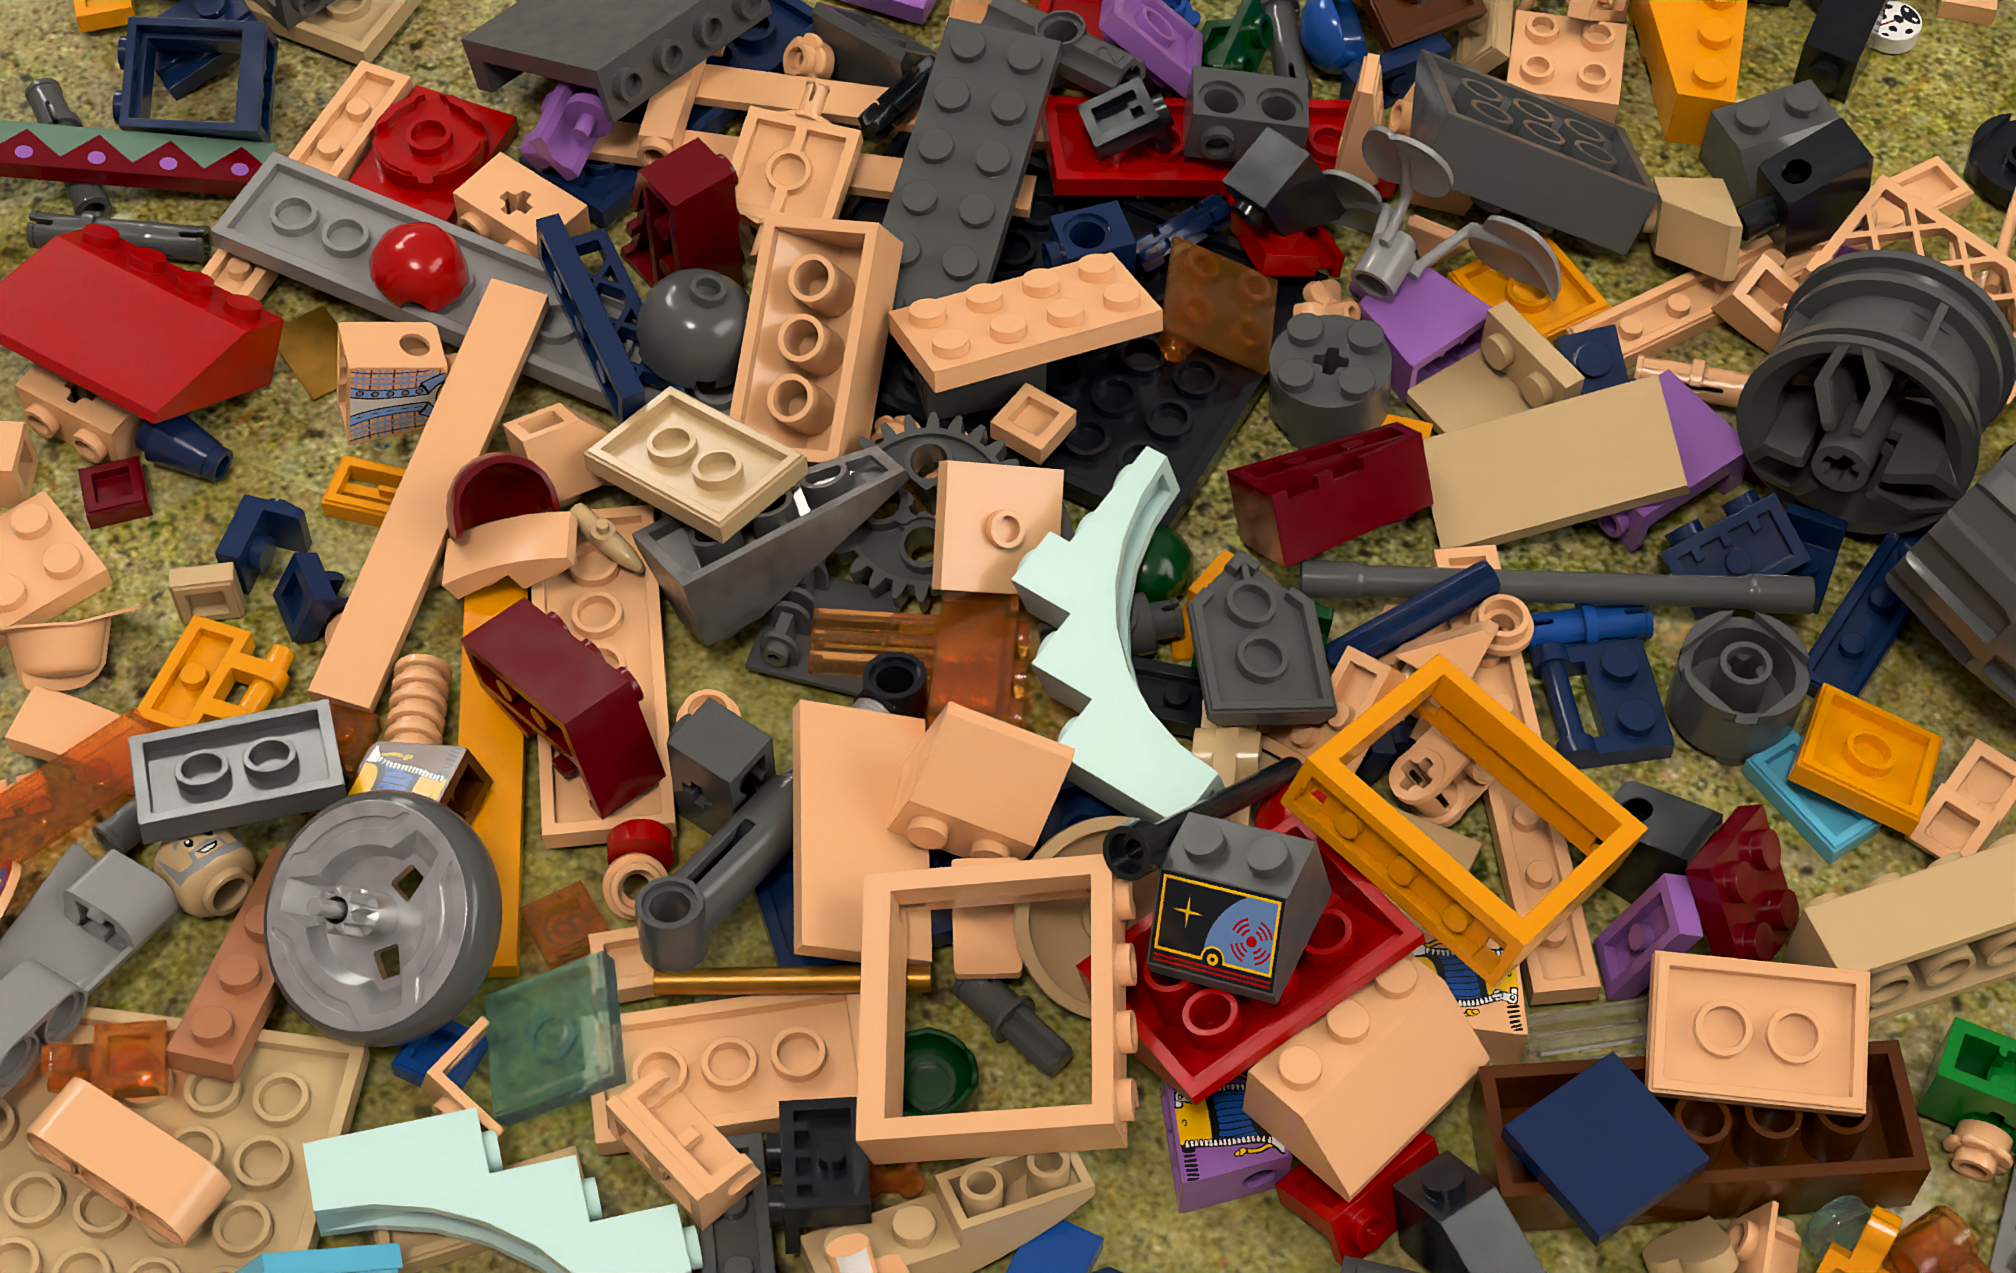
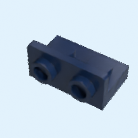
M1755 488L1721 505L1726 517L1706 528H1703L1697 518L1666 534L1665 538L1670 547L1658 552L1663 564H1666L1671 575L1751 577L1757 574L1783 575L1811 560L1777 495L1771 493L1760 498ZM1689 607L1695 619H1699L1718 609Z

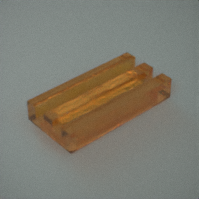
M814 608L813 629L811 630L810 639L811 649L809 650L808 658L809 673L863 676V669L870 660L877 655L892 651L926 654L925 657L916 658L923 662L927 670V680L937 681L941 615ZM824 647L859 649L863 653L824 651Z

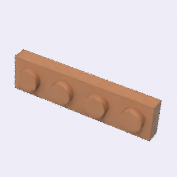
M272 847L165 1050L169 1068L236 1082L281 993L270 970L266 955L264 910L272 875L285 849Z

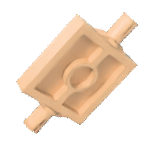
M808 80L806 82V88L798 110L777 112L751 105L749 107L731 164L738 176V185L735 187L742 224L752 226L758 230L751 253L748 256L749 261L755 265L757 263L765 214L839 219L864 140L861 130L832 124L821 116L827 96L830 93L829 86L823 82L818 81L817 86L815 80Z

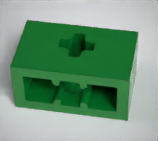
M1955 1017L1934 1056L1916 1111L1954 1127L1957 1126L1960 1120L1975 1119L1993 1124L2011 1136L2013 1140L2011 1149L2016 1151V1040Z

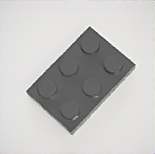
M329 699L128 737L138 825L143 844L239 825H250L255 822L305 812H315L347 797Z

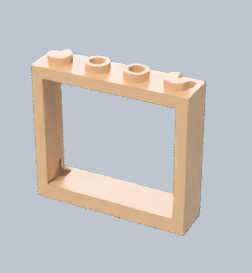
M1103 854L864 874L856 1142L874 1165L1127 1148V1121H1135V1108L1139 1107L1135 1079L1127 1078V1054L1137 1052L1138 1030L1134 1011L1126 1010V986H1135L1137 983V962L1133 943H1125V920L1135 919L1136 905L1132 899V881L1120 879L1108 868ZM1091 897L1092 1104L903 1117L908 912Z

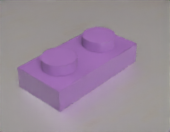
M1664 873L1594 939L1608 1000L1631 1002L1650 985L1651 955L1655 950L1686 953L1703 937L1701 918L1695 905L1687 876Z

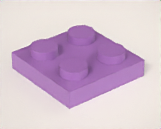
M1102 0L1099 29L1105 41L1144 60L1146 73L1158 86L1163 89L1173 88L1182 97L1186 98L1193 65L1202 66L1203 34L1162 0Z

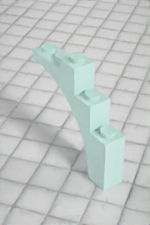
M1146 446L1133 464H1128L1120 471L1114 482L1113 489L1097 509L1085 515L1080 521L1075 536L1070 542L1050 531L1036 549H1032L1025 554L1019 563L1017 573L1011 580L1027 612L1058 629L1045 637L1038 649L1036 658L1031 664L1047 695L1080 713L1079 716L1071 718L1065 724L1057 741L1075 749L1072 763L1066 774L1068 781L1128 817L1145 819L1156 823L1224 789L1225 786L1220 774L1180 745L1149 710L1141 695L1131 659L1130 611L1137 573L1155 528L1180 491L1167 456Z
M477 1107L303 1143L313 1210L321 1237L371 1230L437 1233L493 1248L541 1273H692V1270L703 1268L701 1249L695 1225L681 1226L676 1203L603 1219L595 1177L581 1179L576 1155L503 1170L496 1130L481 1132Z

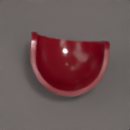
M506 451L491 452L473 458L456 474L447 493L446 517L449 535L452 540L462 539L463 530L490 521L526 514L560 512L555 487L546 472L532 460L518 453Z

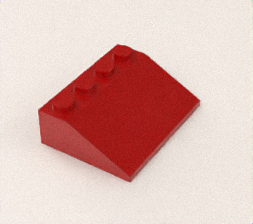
M86 224L83 226V229L57 235L0 282V345L152 424L160 423L271 384L284 324L283 318L263 309L261 302L252 297L232 294L214 285V280L204 273L186 271L166 261V255L158 250L138 247L120 238L119 232L112 227L102 224Z
M1294 814L1270 831L1317 842L1331 885L1332 894L1277 1005L1150 972L1147 966V956L1153 912L1125 931V943H1133L1137 962V983L1135 986H1126V1010L1134 1011L1138 1030L1137 1052L1131 1054L1194 1106L1426 942L1424 934L1369 879ZM1090 955L1078 963L1076 967L1091 1000Z

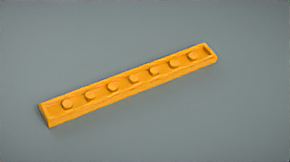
M507 575L491 586L483 587L464 597L463 637L525 597L531 602V586L523 589ZM462 644L458 746L468 748L494 781L471 824V827L481 838L492 858L502 896L500 939L493 964L486 978L519 977L527 737L482 689Z

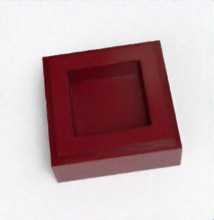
M140 456L78 469L86 518L91 530L153 516L144 467Z

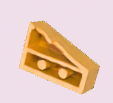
M1630 0L1627 15L1630 25L1635 26L1639 37L1640 46L1638 52L1642 64L1646 63L1652 80L1650 91L1665 141L1702 147L1711 111L1735 103L1748 0Z

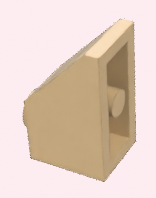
M1653 177V184L1659 197L1640 232L1648 234L1654 254L1719 280L1735 281L1743 226L1724 180L1719 178Z

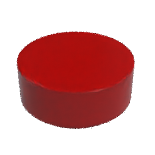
M632 819L617 825L607 836L608 865L624 854L639 852L656 858L667 870L674 861L672 831L664 824L650 819ZM633 874L629 876L633 878H645V876L641 874Z

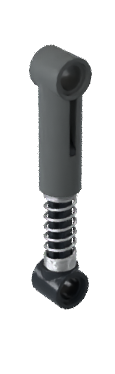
M888 652L877 655L870 660L863 669V690L854 698L851 707L925 719L926 728L928 725L927 670L923 662L914 655L904 652ZM793 766L783 775H773L673 876L654 879L641 888L635 900L640 951L644 961L653 969L664 972H680L692 969L701 963L708 953V936L793 850Z

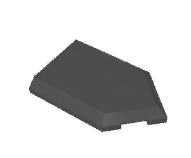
M1240 549L1226 563L1224 570L1206 589L1203 587L1188 603L1186 608L1207 719L1216 726L1320 724L1335 717L1338 710L1314 601L1295 587L1287 590L1259 570L1261 567L1260 562Z

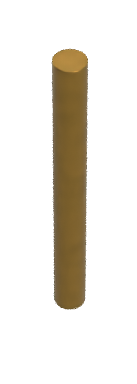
M931 964L907 965L906 993L931 992ZM861 965L694 967L680 972H664L654 969L653 974L655 996L860 993Z

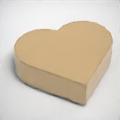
M1710 1216L1654 1239L1644 1247L1642 1252L1649 1273H1734L1739 1264L1730 1237Z

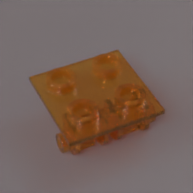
M1174 235L1171 241L1163 301V332L1158 340V346L1163 352V356L1169 361L1181 362L1199 346L1266 375L1269 372L1278 280L1269 276H1263L1258 271Z

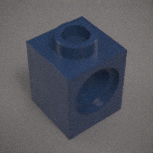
M1117 200L1049 217V242L1042 243L1041 247L1045 269L1079 261L1082 257L1089 254L1112 252L1135 278L1137 242Z

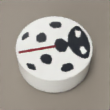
M1888 1L1873 48L1887 54H1901L1911 50L1916 45L1922 28V19L1919 13L1905 3Z

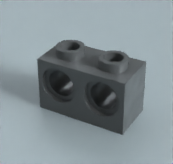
M1193 65L1183 107V156L1237 163L1267 126L1304 149L1309 131L1307 79Z

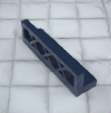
M559 213L536 219L538 259L618 426L646 405L645 390L642 386L643 382L662 389L672 386L687 394L684 387L658 377L642 360L640 364L630 361L620 341L622 337L639 343L637 337H635V325L643 303L606 229L601 228L570 237ZM599 251L604 263L597 275L588 273L580 256ZM599 294L624 302L625 308L618 319L608 316Z

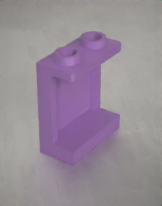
M1669 369L1658 376L1690 493L1596 518L1599 526L1607 535L1617 538L1631 552L1643 546L1647 530L1651 524L1710 486L1716 488L1724 496L1741 485L1748 465L1738 433Z

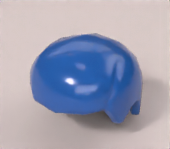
M1352 0L1307 1L1299 24L1303 51L1315 68L1331 76L1342 75L1343 68L1363 60L1364 56L1368 55L1364 33L1355 4Z

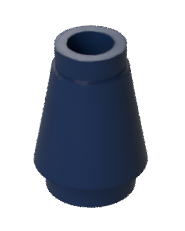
M186 414L157 424H152L143 419L135 438L136 448L144 452L147 461L202 479L206 478L213 483H217L222 479L233 459V452L230 449L224 447L222 443Z

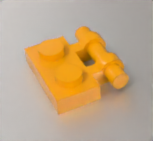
M194 614L133 716L136 723L153 732L265 711L271 699L279 698L288 685L290 677L287 672L296 655L288 647L274 644L265 659L251 656L256 648L252 632ZM235 682L249 685L238 705L225 702Z

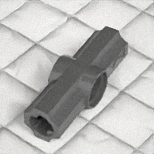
M992 0L988 4L986 15L980 23L1061 41L1062 55L1052 87L1069 88L1078 85L1097 95H1101L1140 76L1143 80L1146 76L1144 60L1087 33L1083 17L1076 12L1057 10L1045 13L1020 0Z

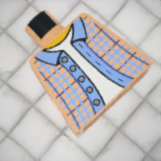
M430 322L338 323L337 402L348 445L425 428L458 354H444L437 326Z

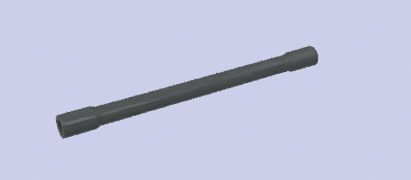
M1303 560L1300 564L1299 591L1309 598H1412L1466 568L1364 565L1356 561ZM1494 569L1501 584L1498 594L1511 595L1522 602L1748 609L1757 613L1812 614L1815 604V582L1812 576L1757 574L1751 577Z

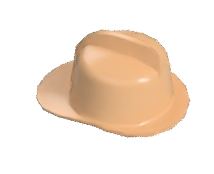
M145 605L76 622L35 623L0 627V635H5L19 684L23 690L28 692L31 691L34 685L54 691H69L84 687L99 675L106 664L112 616L145 608Z

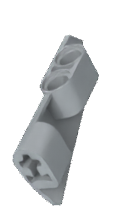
M72 844L0 939V1100L74 1030L84 1014L88 997L178 913L179 903L174 891L166 881L153 871L117 850L111 849L100 860L96 861L80 844Z

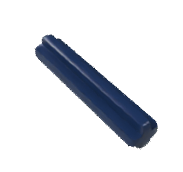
M1480 560L1327 643L1324 650L1328 666L1334 672L1348 645L1378 659L1399 648L1400 645L1410 642L1480 604L1488 597L1496 595L1500 591L1501 584L1497 573L1486 560Z

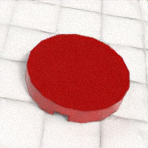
M425 94L410 96L391 105L377 119L373 129L374 138L372 146L379 170L389 181L405 189L420 191L451 188L469 179L483 165L489 148L484 119L472 104L454 95L440 94L441 100H426Z

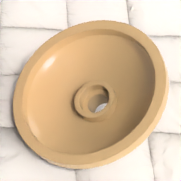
M1103 816L1080 821L1050 838L1031 860L1103 854V841L1107 833L1111 829L1136 818ZM1159 869L1137 881H1132V899L1136 905V917L1134 920H1125V931L1154 911ZM1091 897L1014 903V938L1018 953L1029 976L1041 991L1056 1004L1070 1012L1091 1019V1000L1076 967L1078 963L1091 955Z

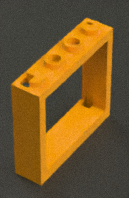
M1440 653L1435 655L1311 754L1303 763L1280 801L1283 806L1493 988L1618 870L1648 830V827ZM1429 696L1441 705L1439 709L1427 700ZM1414 710L1587 856L1579 866L1523 918L1346 767V765ZM1317 789L1327 796L1323 804L1312 795ZM1598 838L1603 841L1601 845L1596 842ZM1490 938L1504 949L1500 956L1486 946Z

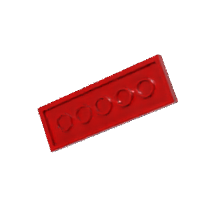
M1049 96L1041 120V127L1054 196L1208 197L1213 193L1220 194L1222 197L1231 195L1222 180L1236 165V162L1183 156V107L1186 98H1163L1175 125L1165 129L1173 147L1172 150L1162 154L1155 137H1152L1101 161L1076 107L1094 97ZM1309 100V131L1304 149L1311 153L1322 172L1334 169L1340 137L1351 100ZM1380 178L1377 185H1372L1380 193L1381 198L1393 197L1396 188L1395 183Z

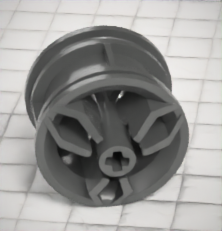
M1897 250L1858 251L1829 260L1817 267L1799 284L1784 312L1780 337L1775 347L1755 367L1743 387L1736 415L1737 432L1743 452L1761 481L1786 504H1795L1808 509L1821 510L1828 515L1844 519L1848 522L1846 531L1885 535L1887 533L1891 534V532L1895 534L1909 532L1930 525L1941 519L1966 494L1977 469L1981 434L1999 415L2011 395L2016 381V341L2000 308L1981 287L1961 272L1937 260Z

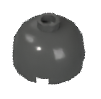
M701 268L677 270L657 282L646 296L639 310L635 325V337H637L640 343L638 353L642 362L658 377L684 388L695 389L697 381H716L715 388L726 387L736 381L750 302L746 290L726 275L714 270Z

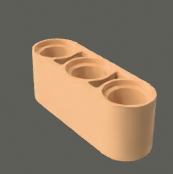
M73 1077L24 1131V1135L29 1143L51 1163L178 1246H185L232 1190L229 1180L204 1157L82 1078Z

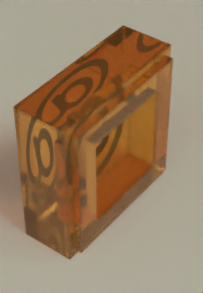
M581 880L520 908L522 920L550 971L591 953L588 934L609 931Z

